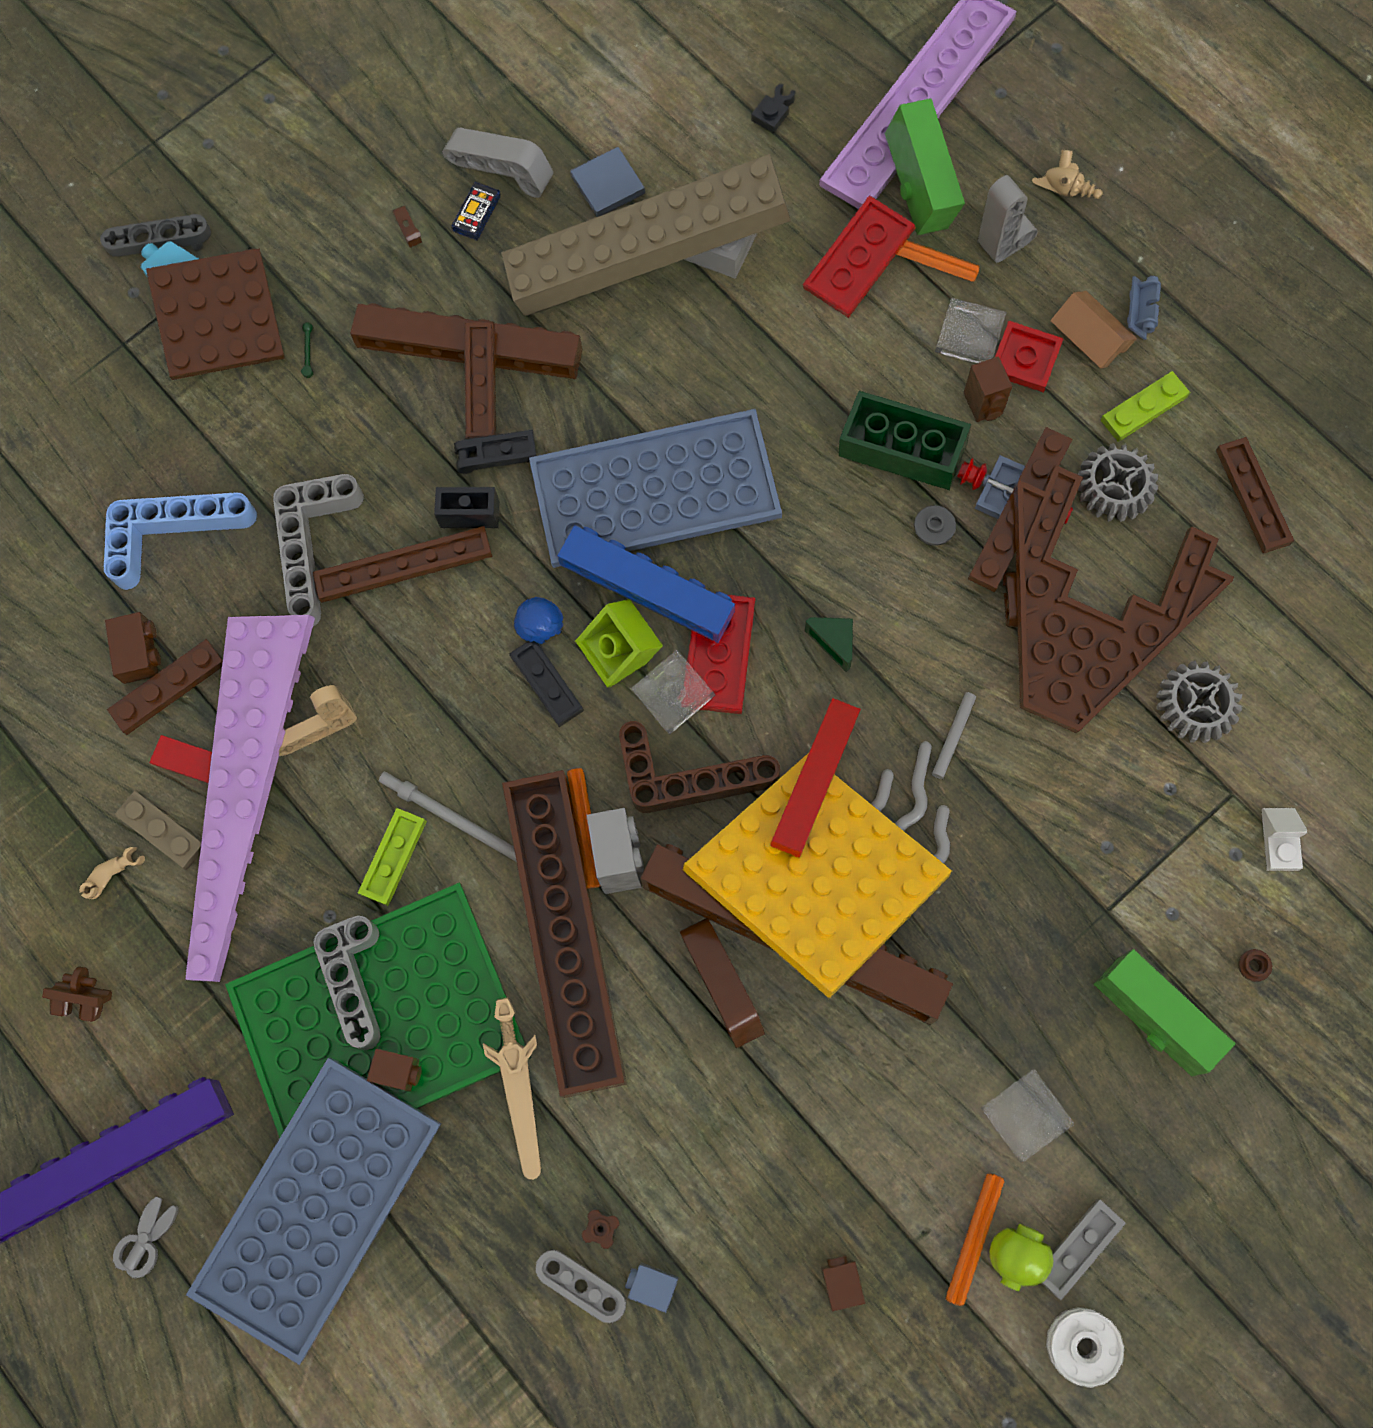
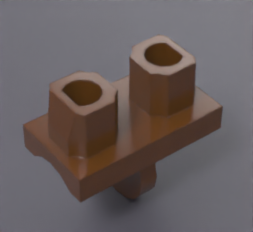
M78 966L73 974L65 973L62 977V982H56L52 988H44L42 998L50 999V1015L67 1016L72 1013L74 1003L80 1004L79 1019L93 1022L100 1018L103 1004L111 1000L112 991L94 988L97 981L96 978L89 977L86 967Z

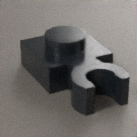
M782 83L776 86L774 98L766 95L751 114L752 122L773 134L789 115L788 106H791L795 101L794 90L787 96L781 95L784 87Z

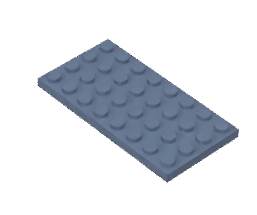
M756 409L529 458L553 568L561 566L557 555L574 525L581 529L589 527L596 531L600 538L608 542L611 539L624 545L626 551H633L782 518V510Z
M329 1057L186 1296L300 1365L442 1123L377 1084L367 1081L365 1077Z

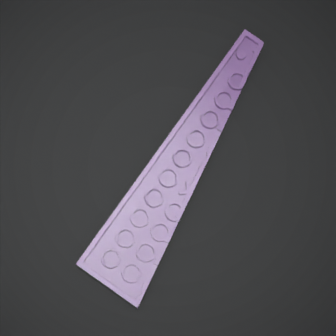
M310 615L228 617L185 980L220 982L231 942V932L234 929L238 915L235 910L239 894L244 892L246 882H243L247 863L251 864L254 853L251 852L255 834H259L279 758V749L285 735L283 726L286 714L291 712L293 700H291L294 684L299 681L301 672L298 671L302 654H306L315 620Z

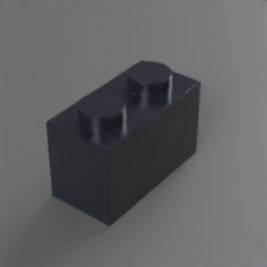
M436 487L434 515L440 528H479L483 526L485 528H499L500 500L495 487Z

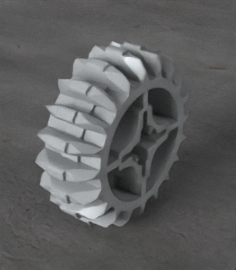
M1114 443L1109 446L1108 450L1101 446L1096 453L1092 451L1088 455L1087 460L1082 462L1080 466L1081 471L1077 474L1083 477L1078 491L1083 492L1080 496V501H1089L1086 507L1087 511L1095 508L1097 509V518L1104 513L1107 514L1108 522L1112 521L1114 516H1117L1120 523L1127 516L1132 520L1136 518L1138 512L1144 513L1148 508L1147 505H1151L1154 501V494L1158 490V485L1155 484L1158 480V474L1152 473L1155 468L1154 464L1145 463L1148 459L1147 455L1139 457L1137 455L1138 448L1130 452L1127 451L1126 444L1117 449ZM1102 469L1104 472L1102 477L1104 479L1100 484H1096L1095 472ZM1137 481L1139 494L1133 497L1131 485Z
M1191 661L1188 667L1180 664L1177 667V672L1171 670L1167 674L1168 679H1163L1160 683V687L1163 690H1159L1156 698L1162 700L1157 704V710L1165 711L1160 717V721L1169 720L1171 722L1168 726V731H1172L1175 728L1180 730L1178 738H1183L1186 734H1189L1190 743H1194L1198 737L1202 743H1207L1211 737L1214 740H1218L1222 737V733L1228 734L1232 730L1231 725H1235L1239 721V717L1236 714H1239L1243 707L1237 704L1242 699V694L1233 692L1238 687V683L1229 684L1227 681L1231 677L1230 673H1226L1223 676L1219 674L1220 665L1210 670L1208 661L1203 662L1200 668L1196 661ZM1194 682L1206 684L1208 687H1199ZM1177 691L1180 693L1179 697L1184 702L1183 711H1181L1177 702ZM1215 694L1220 699L1221 712L1218 710L1220 707L1215 703ZM1204 695H1207L1202 701L1201 706L1197 705L1194 709H1191L1196 703L1197 698L1201 699ZM1196 716L1201 718L1204 722L1209 721L1210 723L1196 722L1190 719V717Z

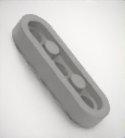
M550 1250L543 1253L537 1260L536 1274L541 1282L598 1320L612 1323L619 1320L626 1310L624 1294L618 1288L563 1252ZM551 1261L558 1262L560 1266L557 1274H552L548 1270V1264ZM579 1279L585 1280L588 1284L585 1292H579L576 1289V1282ZM606 1298H613L615 1300L616 1307L614 1310L609 1311L605 1309L604 1300Z

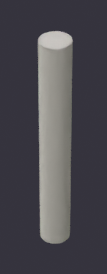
M965 692L932 772V775L936 778L943 779L976 700V696L972 693Z

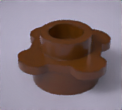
M592 1210L588 1214L589 1223L587 1229L582 1232V1238L586 1243L593 1241L599 1243L604 1249L610 1248L614 1243L612 1236L615 1229L619 1227V1220L614 1215L608 1217L601 1215L599 1210ZM599 1226L604 1228V1231L601 1233L597 1230Z

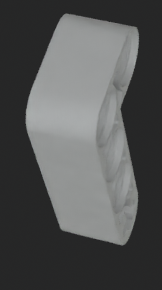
M456 128L442 152L444 157L454 165L514 177L520 188L526 194L535 198L541 197L553 176V170L542 150L535 143L524 139Z
M1008 175L998 179L988 191L978 237V243L995 263L1001 262L1029 244L1038 233L1037 228L1024 214L1028 197Z
M354 916L319 931L314 939V948L346 1041L353 1047L369 1050L377 1045L381 1035L354 954L375 945L379 938V929L376 924L366 917ZM361 925H367L368 934L365 938L357 940L355 937L357 928ZM332 937H337L338 945L336 949L332 952H327L326 942ZM347 966L349 972L347 978L342 982H337V970ZM352 996H357L359 999L358 1007L353 1012H348L346 1009L347 1000ZM351 1020H358L359 1024ZM360 1026L369 1030L364 1035V1041L357 1038L361 1034Z

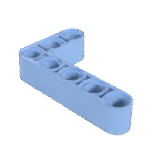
M242 493L114 501L109 505L106 512L104 573L119 588L125 590L132 589L139 583L141 577L142 535L247 528L255 523L257 511ZM245 507L243 512L235 514L238 509ZM216 509L212 515L207 516L209 511ZM187 511L184 516L178 518L180 513ZM158 513L156 517L150 519L151 515ZM125 515H128L124 521H121ZM127 542L123 548H120L122 543ZM126 569L124 574L118 576L121 570Z

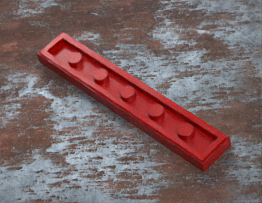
M832 698L771 840V847L800 858L857 721L860 708Z

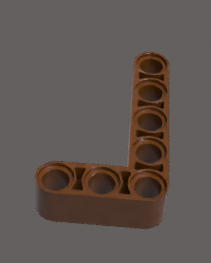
M629 721L619 731L631 799L634 807L642 813H651L766 790L779 780L780 777L779 762L770 755H762L655 777L645 727L640 722ZM631 733H639L642 736L641 740L635 744L628 743L626 738ZM638 761H643L648 766L644 772L636 773L631 770L632 765ZM768 766L775 773L770 778H763L758 774V770L761 767ZM734 772L741 773L744 776V780L739 784H732L727 778ZM704 778L711 779L714 782V786L709 790H702L697 784ZM674 784L681 785L684 788L683 793L679 796H671L667 793V790ZM644 790L651 791L654 794L653 798L646 803L637 800L638 794Z

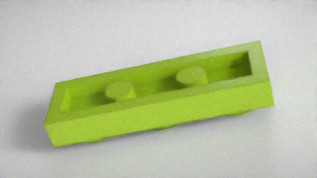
M1171 371L1104 414L1100 421L1117 442H1120L1188 398L1190 391L1175 373Z
M396 808L358 891L359 895L389 906L427 822L425 819Z

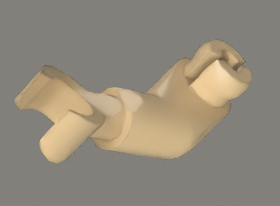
M129 847L125 849L122 857L119 858L117 856L97 865L88 879L80 886L79 892H83L81 896L86 899L99 897L113 875L125 870V867L128 865L138 866L143 864L145 857L140 856L134 862L131 855L137 850V847Z

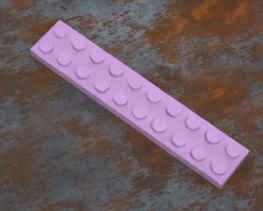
M959 0L820 179L819 186L857 209L862 206L869 195L877 199L897 173L885 131L899 105L932 98L937 117L939 118L1015 19L1016 11L997 0Z

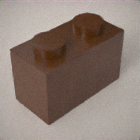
M999 356L974 364L970 368L964 396L976 422L985 419L992 421L1004 413L1013 386Z
M141 612L105 620L113 676L123 684L152 678L158 673L157 666L161 664V659L157 648H154L153 638H156L157 634L153 621H149Z

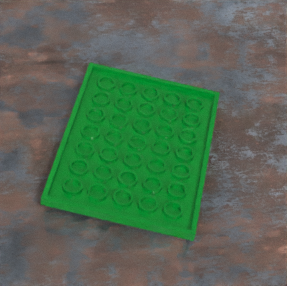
M460 882L371 921L379 929L378 941L372 947L355 953L354 957L380 1029V1040L372 1049H359L351 1046L346 1041L314 946L225 984L279 1138L329 1057L366 1079L368 1078L376 1049L419 1059L418 1066L422 1067L421 1076L417 1086H412L411 1092L377 1084L417 1109L501 1072L500 1066L485 1056L483 1043L497 1051H500L503 1047L504 1038L502 1036L504 1035H502V1025H500L502 1022L495 1018L496 1000L506 998L507 995ZM361 925L357 928L355 933L357 940L366 937L368 926ZM332 937L326 942L327 952H332L336 949L338 945L337 937ZM347 966L337 970V982H342L347 978L349 973ZM352 996L347 1000L346 1009L348 1012H353L358 1007L359 999L357 996ZM514 1015L512 1017L513 1020H511L514 1025L513 1031H515L513 1034H515L516 1042L524 1047L526 1043ZM351 1020L359 1024L358 1020ZM360 1026L361 1034L357 1038L364 1041V1035L369 1030Z

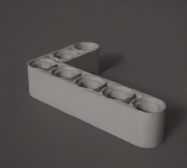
M341 474L283 485L275 491L273 496L287 609L290 615H299L303 607L310 606L309 611L303 615H310L315 618L313 626L321 619V608L313 576L315 563L308 518L358 508L363 502L364 495L356 479L351 475ZM353 489L350 494L342 495L345 490ZM324 494L320 500L313 501L317 495ZM295 500L292 505L285 506L288 501ZM299 526L295 532L288 533L292 527ZM303 552L299 559L292 560L296 553ZM306 579L303 586L295 587L299 580Z

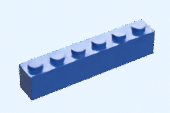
M575 525L573 526L557 555L561 566L719 643L735 613V603L732 602L728 595L718 591L714 594L706 590L705 585L692 578L688 581L678 576L679 573L669 566L663 565L661 568L653 564L652 560L642 553L632 554L626 551L625 546L612 539L608 542L600 538L599 534L589 527L581 529Z

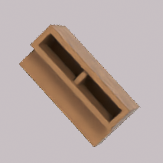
M1087 291L1073 292L1050 320L1101 369L1108 367L1119 353L1126 352L1137 339Z

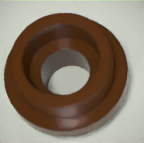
M1248 950L1239 959V970L1249 981H1263L1272 972L1271 959L1261 950ZM1251 960L1259 964L1257 972L1250 968Z

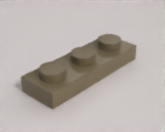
M135 790L115 813L117 817L185 870L200 855L201 841Z

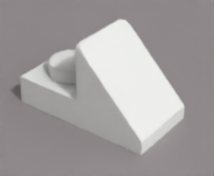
M1261 809L1267 871H1299L1303 869L1300 837L1307 834V829L1296 809Z

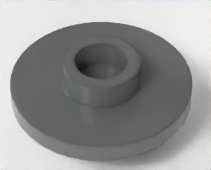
M941 506L925 507L917 514L914 522V530L917 537L922 542L933 546L947 543L953 537L956 529L954 516L949 510Z

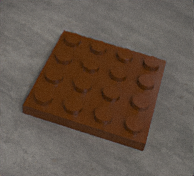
M260 248L146 269L171 380L285 359Z

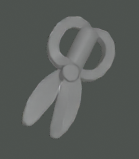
M160 1197L153 1198L145 1207L139 1220L138 1235L132 1234L124 1237L117 1244L113 1252L115 1267L120 1270H126L127 1274L132 1278L144 1277L154 1268L158 1258V1250L152 1242L167 1233L177 1217L179 1208L172 1205L156 1221L162 1203ZM133 1241L136 1242L126 1260L123 1261L122 1256L126 1246ZM147 1250L149 1253L147 1263L140 1270H136L137 1265Z

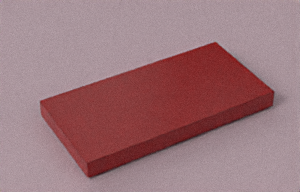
M869 195L805 280L803 288L849 318L913 233L915 224Z
M728 595L732 602L735 603V613L719 643L691 630L682 708L742 714L755 608L754 597Z

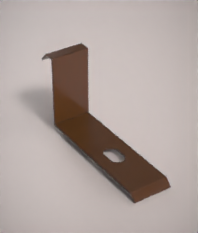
M405 205L392 210L409 248L422 243L418 228H415ZM404 220L408 221V227H405L403 225Z

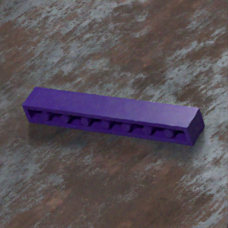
M206 1077L199 1078L188 1085L189 1090L177 1095V1093H173L159 1100L160 1106L151 1111L144 1109L131 1115L129 1123L121 1127L115 1125L103 1130L99 1134L101 1138L92 1143L86 1141L70 1149L71 1154L60 1160L57 1157L43 1163L40 1166L41 1171L34 1175L25 1174L10 1182L11 1187L0 1192V1244L233 1116V1110L219 1080L206 1079Z

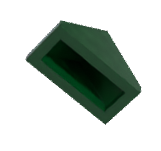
M817 617L807 619L804 631L847 672L851 668L853 619Z

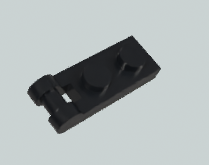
M533 429L460 440L454 443V451L458 455L456 467L457 472L460 474H468L478 469L530 462V457L537 456ZM477 451V457L470 458L469 454Z

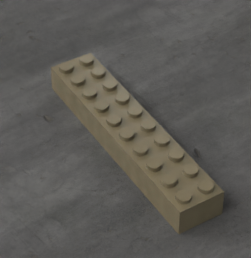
M768 154L501 253L513 301L522 314L527 316L791 221L771 155Z

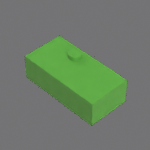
M932 98L901 104L885 131L901 183V196L907 202L917 235L948 229L965 205V201Z
M1134 949L1118 957L1093 984L1148 1035L1146 1040L1153 1048L1159 1052L1164 1050L1191 1077L1210 1073L1235 1045L1224 1032Z

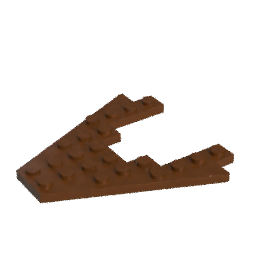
M1055 465L1051 469L1043 490L1021 480H1018L1014 486L1020 708L1077 733L1233 581L1234 576L1209 566L1219 538L1190 527L1186 531L1158 605L1133 594L1128 598L1119 620L1068 597L1078 569L1052 558L1051 555L1083 477Z

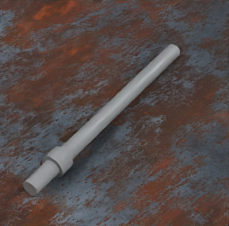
M385 771L381 774L378 781L397 792V796L401 799L418 804L517 862L513 845L418 791V787L409 781L403 782Z

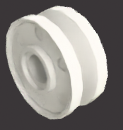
M1077 1307L1065 1310L1053 1320L1047 1333L1046 1347L1050 1361L1060 1374L1076 1385L1086 1387L1103 1385L1117 1374L1123 1363L1124 1346L1119 1331L1109 1319L1092 1309ZM1082 1338H1090L1092 1341L1091 1352L1084 1356L1079 1355L1077 1351L1078 1342Z

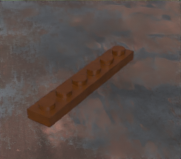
M1045 427L1019 480L1043 490L1051 469L1055 465H1060L1073 439ZM1014 489L968 577V580L993 592L996 591L1016 552Z
M483 526L314 571L313 576L318 599L322 603L493 556L487 533Z

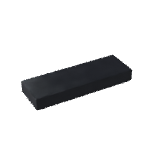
M528 641L509 653L510 658L558 727H561L584 711L537 642Z

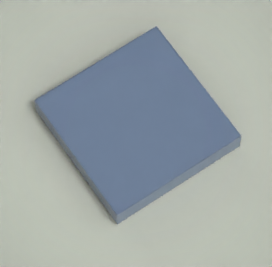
M619 147L570 171L572 179L596 217L602 216L645 194V187Z

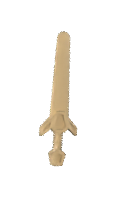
M509 997L496 1000L495 1018L502 1022L500 1025H502L501 1032L504 1035L502 1036L504 1038V1045L500 1051H497L483 1043L484 1053L486 1057L500 1066L522 1172L527 1179L534 1180L541 1173V1164L527 1060L537 1047L536 1034L524 1047L516 1042L515 1034H513L515 1033L513 1031L514 1025L512 1024L513 1021H511L516 1011Z

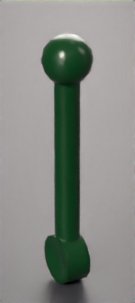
M306 322L302 325V330L305 332V363L301 373L305 378H311L314 373L310 367V333L313 331V325Z

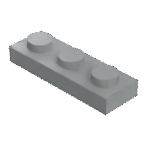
M1097 1199L1052 1252L1053 1267L1048 1278L1042 1284L1059 1300H1062L1126 1223L1102 1200Z

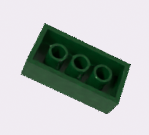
M859 390L839 439L838 456L950 491L968 443L971 424Z

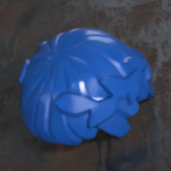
M540 597L529 598L518 607L514 618V628L517 634L525 641H535L543 644L545 640H549L555 634L559 635L561 633L564 617L560 609L553 602Z

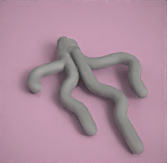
M927 741L922 742L919 746L912 777L911 790L915 799V806L911 812L895 822L903 831L917 823L924 816L927 809L928 798L924 789V780L932 749L931 744ZM885 769L882 772L876 798L871 803L879 811L886 806L894 777L890 769ZM945 805L938 807L934 822V837L938 846L934 856L942 863L947 860L950 853V841L946 832L950 810Z

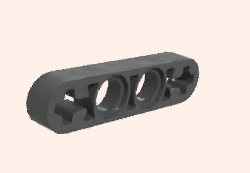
M193 214L112 227L102 233L100 241L109 255L119 257L141 253L142 249L150 243L154 244L158 249L170 241L179 247L200 244L209 239L211 229L203 216ZM196 226H200L198 227V232H193L196 230ZM176 229L173 237H163L166 230ZM139 234H149V237L145 242H136V238ZM115 239H119V240L116 241V245H113V246L111 245V244H114V242H115L114 240H115Z

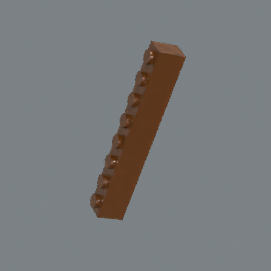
M375 303L368 305L358 304L350 335L356 348L465 363L464 322L489 320H470L458 315L442 316L430 311L414 312L403 307L395 309L386 308ZM495 323V368L570 379L577 378L582 354L580 335L570 331H548L542 327H520L514 323Z

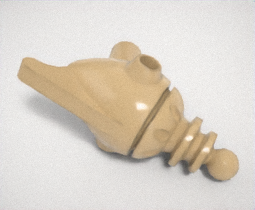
M1062 150L1059 167L1049 169L1043 178L1032 179L1034 184L1063 196L1073 197L1081 193V197L1087 195V198H1090L1093 195L1095 199H1099L1103 194L1102 190L1094 189L1095 184L1090 185L1089 180L1085 182L1083 174L1079 171V166L1076 163H1071L1073 151Z

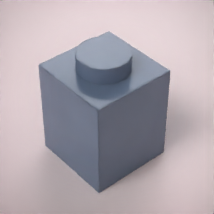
M641 1263L638 1270L632 1268L625 1286V1288L631 1290L628 1298L666 1313L679 1277Z

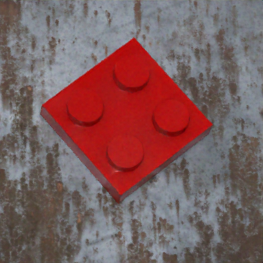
M1008 321L995 357L999 356L1010 382L1044 393L1064 338Z

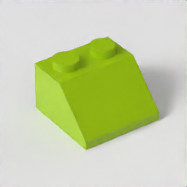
M630 599L606 604L575 640L607 688L612 687L646 665L663 647Z

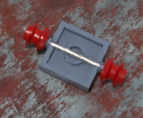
M1000 455L991 475L987 474L986 476V463L977 467L974 465V458H972L969 463L963 462L957 477L962 479L960 485L966 481L972 483L973 491L979 488L983 482L982 486H984V489L976 503L975 509L999 519L1025 466ZM1072 507L1070 508V511H1069V513H1068V516H1067L1066 521H1065L1064 524L1067 523V521H1068V519H1069V517H1070V515H1071V513H1072V511H1073V508H1072Z

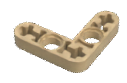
M325 686L311 694L310 699L318 714L285 730L284 739L279 749V756L293 753L348 727L356 721L357 717L350 702L336 686Z

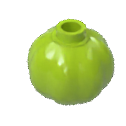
M1019 1223L1017 1230L1005 1228L993 1238L989 1256L992 1266L1002 1276L1001 1284L1020 1291L1021 1286H1036L1048 1278L1053 1267V1254L1050 1246L1042 1242L1044 1238L1043 1233Z

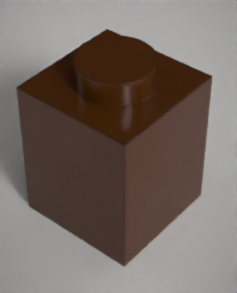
M376 1049L367 1081L411 1092L412 1086H417L422 1067L418 1066L419 1059Z
M846 1255L828 1259V1266L821 1267L830 1309L836 1311L865 1304L856 1262L854 1260L847 1261Z

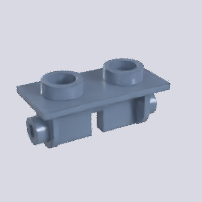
M1136 276L1132 277V287L1129 294L1130 310L1127 323L1128 328L1143 340L1146 339L1147 333L1154 332L1158 326L1159 306L1157 304L1150 305L1160 300L1161 282L1156 276H1150L1144 282L1140 281Z

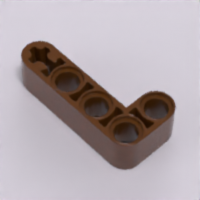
M705 918L679 931L736 1049L765 1035L756 1009L709 919Z

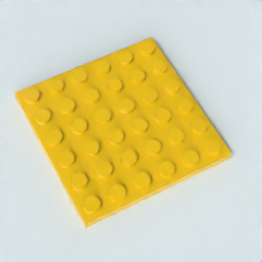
M807 754L684 863L683 871L830 999L948 879L952 870L835 774L800 858L771 847V840L807 759Z

